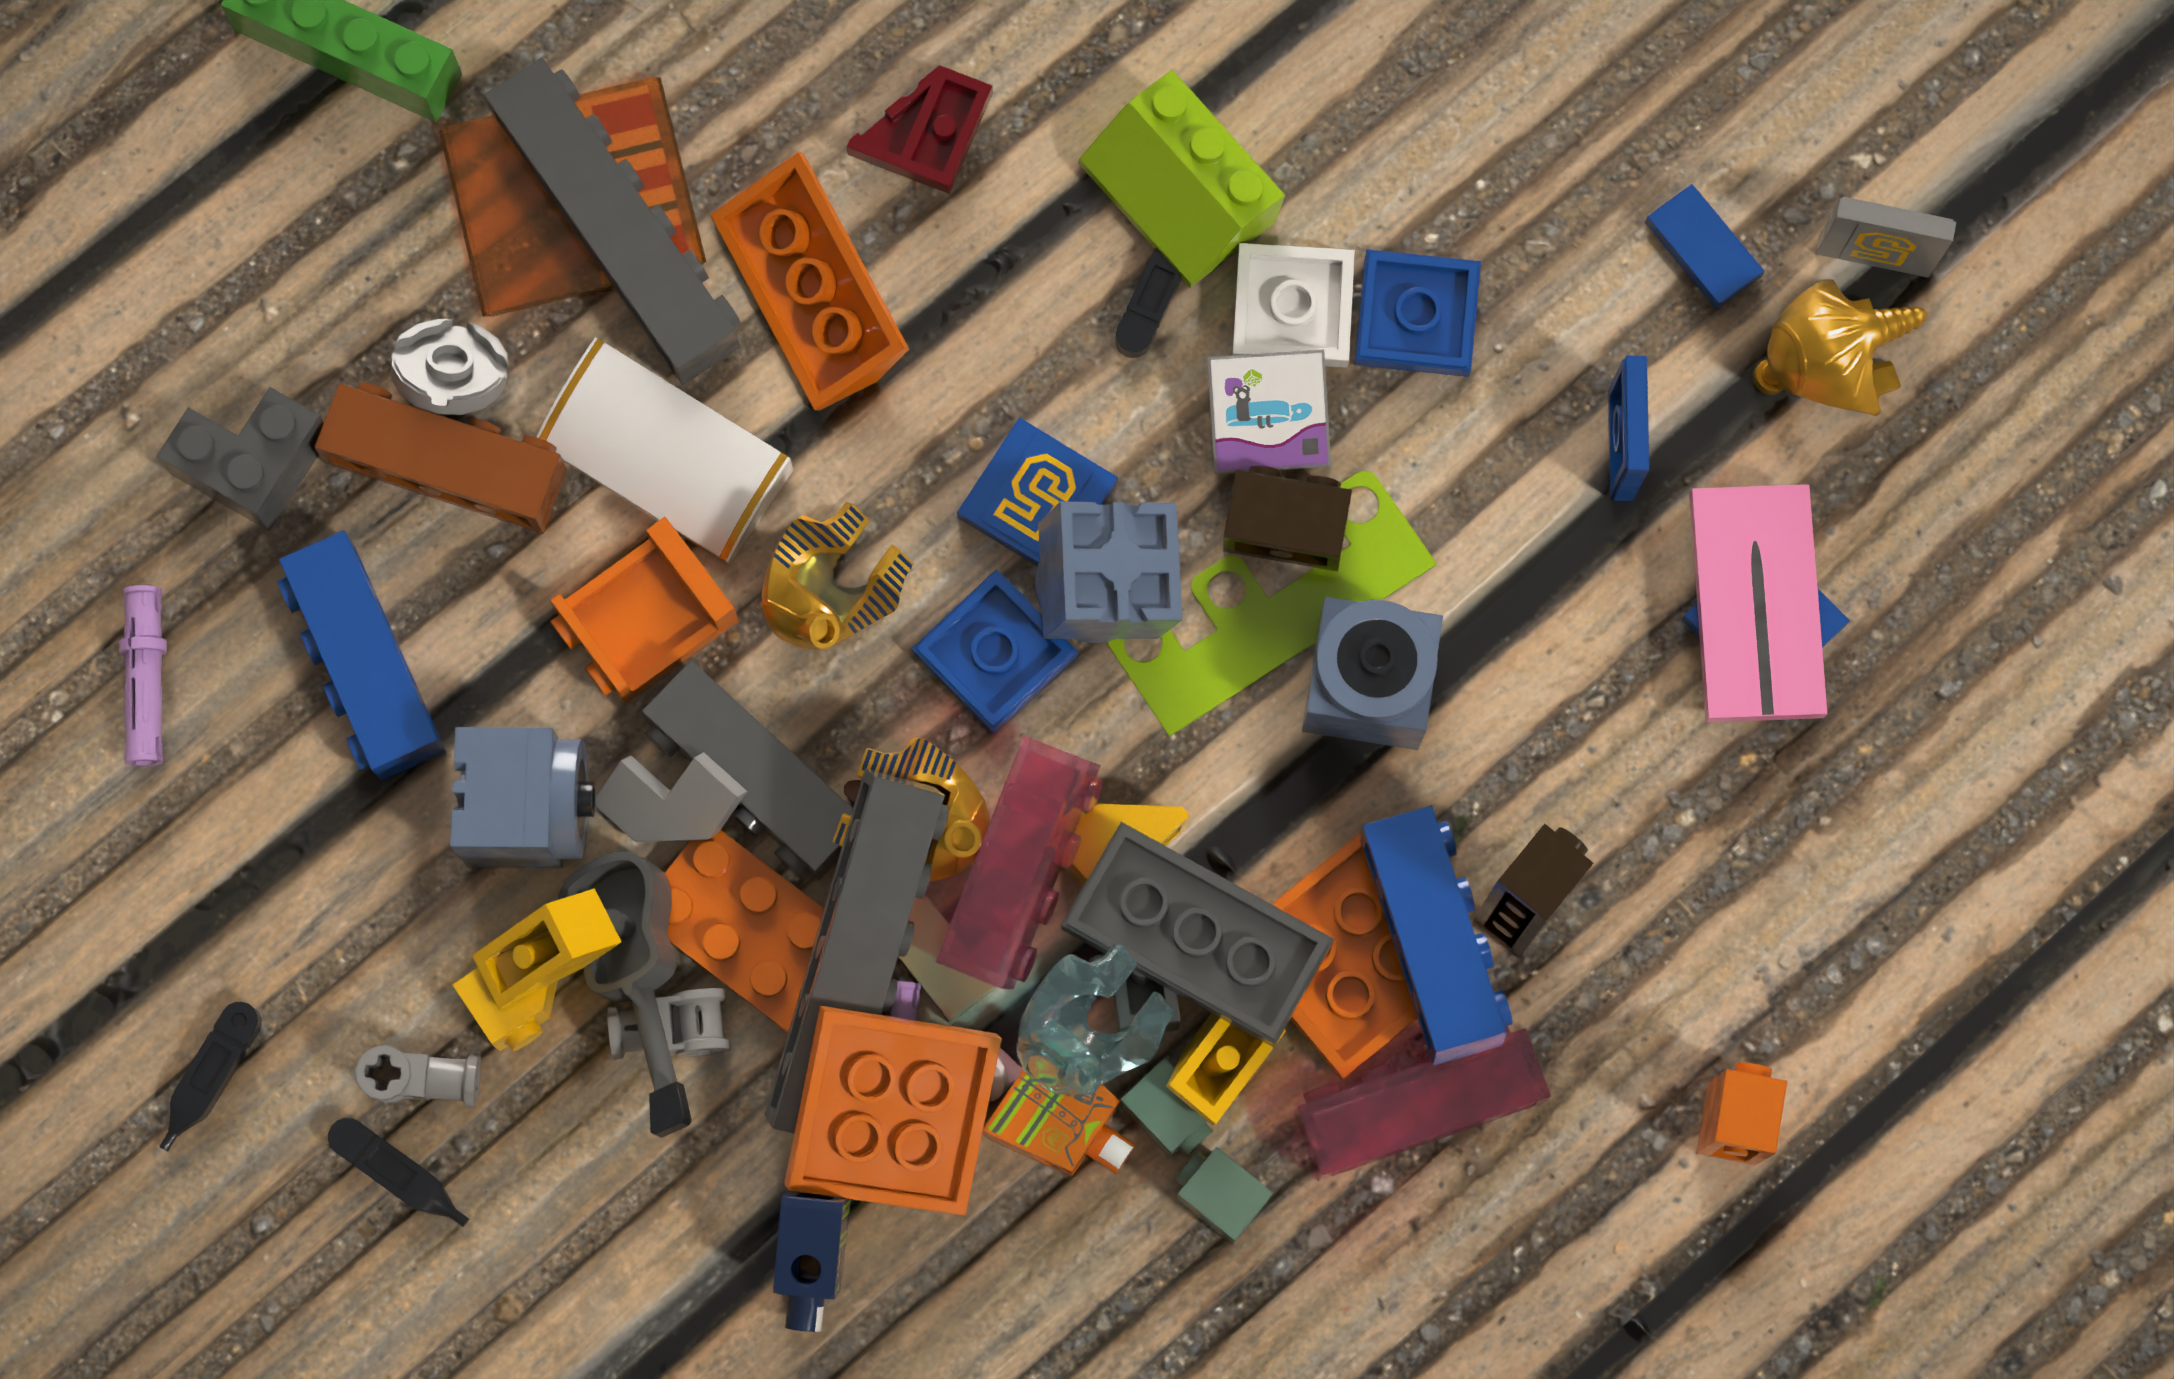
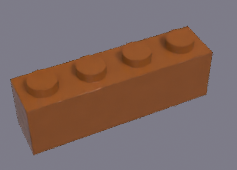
M360 382L356 389L339 383L314 447L324 463L544 534L567 472L561 455L556 453V446L533 436H524L522 442L502 436V430L499 427L481 419L469 418L467 424L446 418L447 414H436L414 405L409 406L391 400L392 394L373 384Z

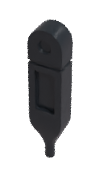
M1157 248L1153 251L1126 308V312H1124L1117 327L1115 336L1116 347L1125 357L1138 358L1149 350L1156 336L1157 328L1159 329L1182 280L1181 275Z
M234 1002L228 1005L213 1026L214 1030L210 1031L173 1092L170 1101L168 1133L160 1144V1148L168 1152L177 1136L202 1122L214 1108L245 1057L247 1048L251 1047L260 1032L262 1018L259 1012L250 1004Z
M343 1118L337 1120L331 1126L328 1132L330 1147L407 1205L423 1213L449 1217L462 1227L468 1223L469 1218L455 1209L439 1179L365 1125L352 1118Z

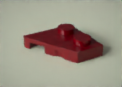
M939 65L918 83V87L913 93L900 97L885 110V116L864 134L860 135L857 133L848 142L847 153L849 156L950 194L992 97L993 85Z

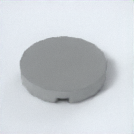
M435 319L414 325L399 336L395 343L394 352L391 355V381L403 398L418 408L436 414L463 415L482 410L499 398L507 384L508 359L507 352L497 337L483 327L469 322L467 323V328L452 326V319Z

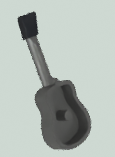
M614 852L596 858L576 870L562 885L557 900L595 888L621 940L620 944L584 967L585 982L594 993L613 1002L631 1000L654 1092L649 1093L650 1132L663 1138L689 1126L692 1121L684 1085L677 1082L654 993V990L667 982L676 970L677 958L668 936V924L672 906L671 888L665 873L657 865L632 852Z

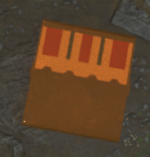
M648 77L580 94L581 98L574 103L585 118L595 114L613 142L606 148L615 161L619 163L627 159L645 187L638 193L649 209L658 204L666 213L677 232L670 238L678 250L683 254L690 249L702 265L706 263L661 77ZM492 115L445 126L439 131L483 317H494L579 296L580 299L613 290L611 283Z

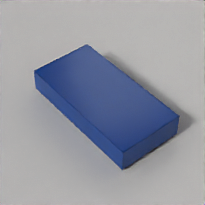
M1693 184L1689 185L1646 218L1645 224L1716 310L1760 279L1764 273L1762 267Z

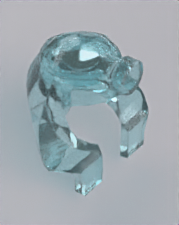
M1113 944L1106 954H1097L1091 957L1088 962L1072 954L1064 956L1035 990L1021 1017L1018 1031L1017 1056L1025 1073L1040 1087L1055 1094L1074 1096L1076 1094L1090 1095L1100 1085L1135 1067L1148 1063L1158 1051L1165 1028L1175 1015V1011L1163 996L1155 991L1131 1021L1129 1029L1113 1034L1100 1033L1092 1030L1087 1024V1012L1091 1009V1003L1095 1001L1096 995L1108 998L1112 996L1137 966L1136 962L1122 945Z

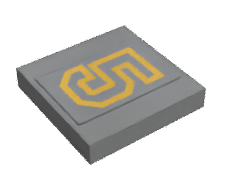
M1843 197L1839 199L1819 235L1816 254L1929 278L1953 242L1956 222L1949 218Z

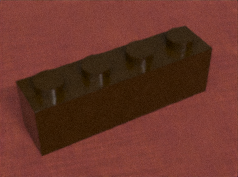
M1544 824L1498 879L1473 921L1516 956L1520 957L1594 864L1585 856L1588 852L1585 844L1570 831L1562 827H1558L1554 831Z

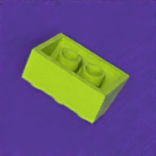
M1173 69L1131 99L1082 154L1078 161V164L1154 249L1157 248L1175 268L1189 288L1237 253L1239 243H1250L1275 224L1285 198V194Z

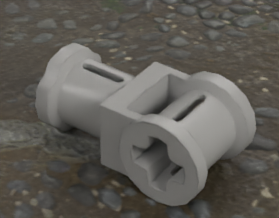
M694 989L672 994V996L656 998L671 1056L699 1057L721 1054L731 1050L730 1040L725 1039L723 1035L720 1003L726 1000L724 989ZM618 1005L608 1006V1033L613 1060L623 1059L626 1052L643 1051L634 1010L621 1011ZM700 1011H702L703 1034L700 1032Z
M387 1045L375 1046L367 1050L358 1060L355 1070L356 1082L361 1091L369 1097L387 1104L397 1103L403 1099L429 1101L430 1099L463 1101L465 1108H475L480 1087L481 1056L480 1054L471 1053L467 1059L431 1057L428 1054L403 1053L397 1048ZM386 1059H390L391 1066L400 1070L401 1076L399 1080H390L387 1090H383L382 1083L372 1079V1073L374 1069H383Z

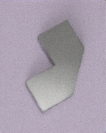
M704 752L692 759L671 791L630 755L619 762L597 794L595 806L635 842L706 840L719 833L748 791Z

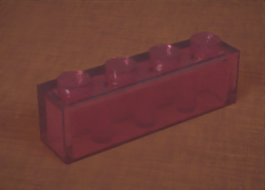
M1023 736L936 963L1001 989H1014L1017 980L1021 982L1026 981L1037 956V948L1031 946L1039 924L1046 926L1049 923L1058 903L1059 892L1053 890L1061 867L1065 869L1070 868L1080 846L1081 835L1076 834L1075 830L1082 812L1090 813L1101 793L1103 779L1096 777L1101 765L1030 737Z
M1505 1026L1507 1033L1503 1045L1497 1048L1435 1066L1432 1065L1428 1050L1417 1055L1419 1065L1397 1072L1395 1064L1389 1063L1360 1074L1363 1083L1361 1085L1340 1091L1338 1083L1334 1082L1304 1093L1303 1096L1306 1103L1297 1106L1294 1115L1317 1180H1324L1544 1104L1551 1095L1526 1028L1510 1033L1508 1026Z

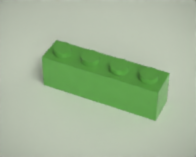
M223 0L221 3V7L234 31L437 123L462 76L451 48L345 0Z

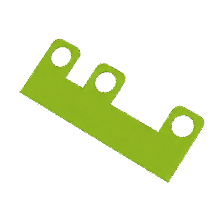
M1360 471L1341 483V488L1365 487L1373 491L1378 498L1379 509L1375 517L1365 523H1356L1347 519L1345 536L1351 545L1341 552L1338 572L1314 568L1268 597L1241 558L1226 556L1196 575L1191 583L1193 595L1217 628V631L1184 651L1172 631L1169 630L1161 636L1162 648L1158 656L1147 662L1136 661L1127 654L1124 647L1125 639H1115L1107 642L1109 648L1169 737L1316 642L1318 622L1325 597L1356 602L1383 600L1437 565L1375 474L1370 471ZM1232 572L1243 580L1246 593L1239 605L1233 608H1221L1211 601L1208 595V585L1211 579L1218 573Z

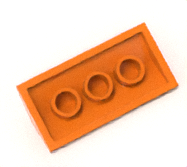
M797 152L710 214L814 410L820 411L876 383L909 350L907 343L804 153Z

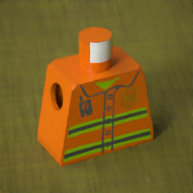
M1048 1034L983 1128V1136L990 1141L1071 1177L1086 1155L1116 1175L1136 1145L1107 1125L1119 1107V1100L1058 1041Z

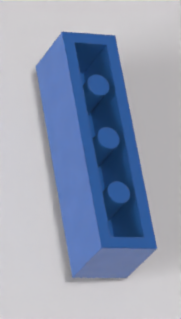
M345 530L280 558L279 561L286 577L277 581L278 586L291 613L300 609L303 613L309 629L300 633L302 641L314 665L321 662L325 663L332 682L323 685V688L336 716L341 717L347 714L355 734L347 737L346 740L360 770L370 767L380 781H383L445 753L444 745L357 549Z
M1431 805L1363 825L1360 842L1432 1065L1435 1066L1502 1046L1507 1033L1505 1026L1513 1024L1512 1015L1504 991L1501 989L1493 992L1486 971L1494 967L1492 953L1485 934H1474L1468 913L1475 911L1474 899L1466 877L1456 879L1449 857L1456 856L1457 852L1448 822L1438 823Z

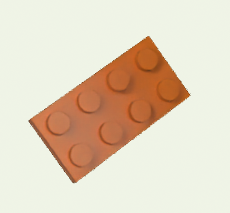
M722 830L706 840H690L665 872L670 884L672 900L668 924L670 943L788 1033L824 908Z

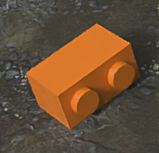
M1737 1062L1735 1070L1726 1069L1707 1083L1696 1154L1750 1165H1757L1776 1154L1787 1080L1771 1078L1772 1069L1767 1066Z

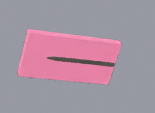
M1809 484L1692 489L1689 493L1706 723L1824 718L1828 713Z

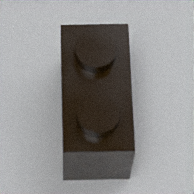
M1251 466L1249 472L1236 470L1223 537V552L1338 572L1352 490L1341 488V482L1324 476H1309L1306 482L1283 478L1284 473L1282 471L1267 466Z

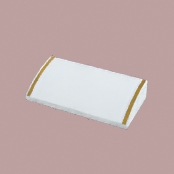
M596 337L563 386L537 434V438L543 439L557 447L556 453L561 455L566 464L657 521L666 517L678 534L727 565H730L793 472L791 459Z

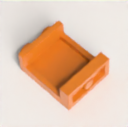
M663 517L646 530L649 537L646 542L566 599L561 594H558L550 600L558 614L556 618L550 621L554 629L570 650L579 644L593 661L584 668L605 696L615 690L624 704L739 622L733 605L666 517Z

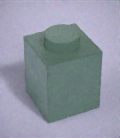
M1164 1058L1121 1099L1120 1107L1170 1159L1179 1149L1189 1156L1214 1131L1208 1126V1122L1166 1087L1174 1067Z
M1215 1147L1207 1158L1198 1151L1175 1179L1184 1186L1178 1193L1176 1200L1231 1245L1237 1241L1273 1195V1192L1218 1147Z

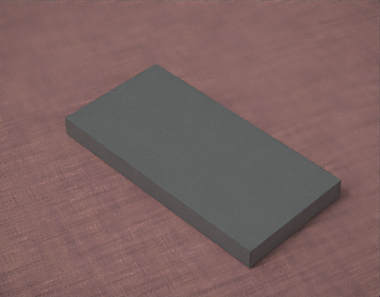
M1123 822L1118 826L1061 924L1063 931L1273 1048L1334 941L1328 935Z

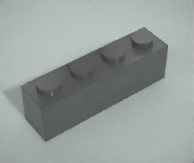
M691 660L642 710L647 723L651 726L645 735L669 758L677 751L689 762L703 752L748 791L733 811V817L755 837L764 830L775 840L780 847L774 854L798 877H801L807 870L819 881L839 859L842 846L832 841L843 813L851 815L853 808Z

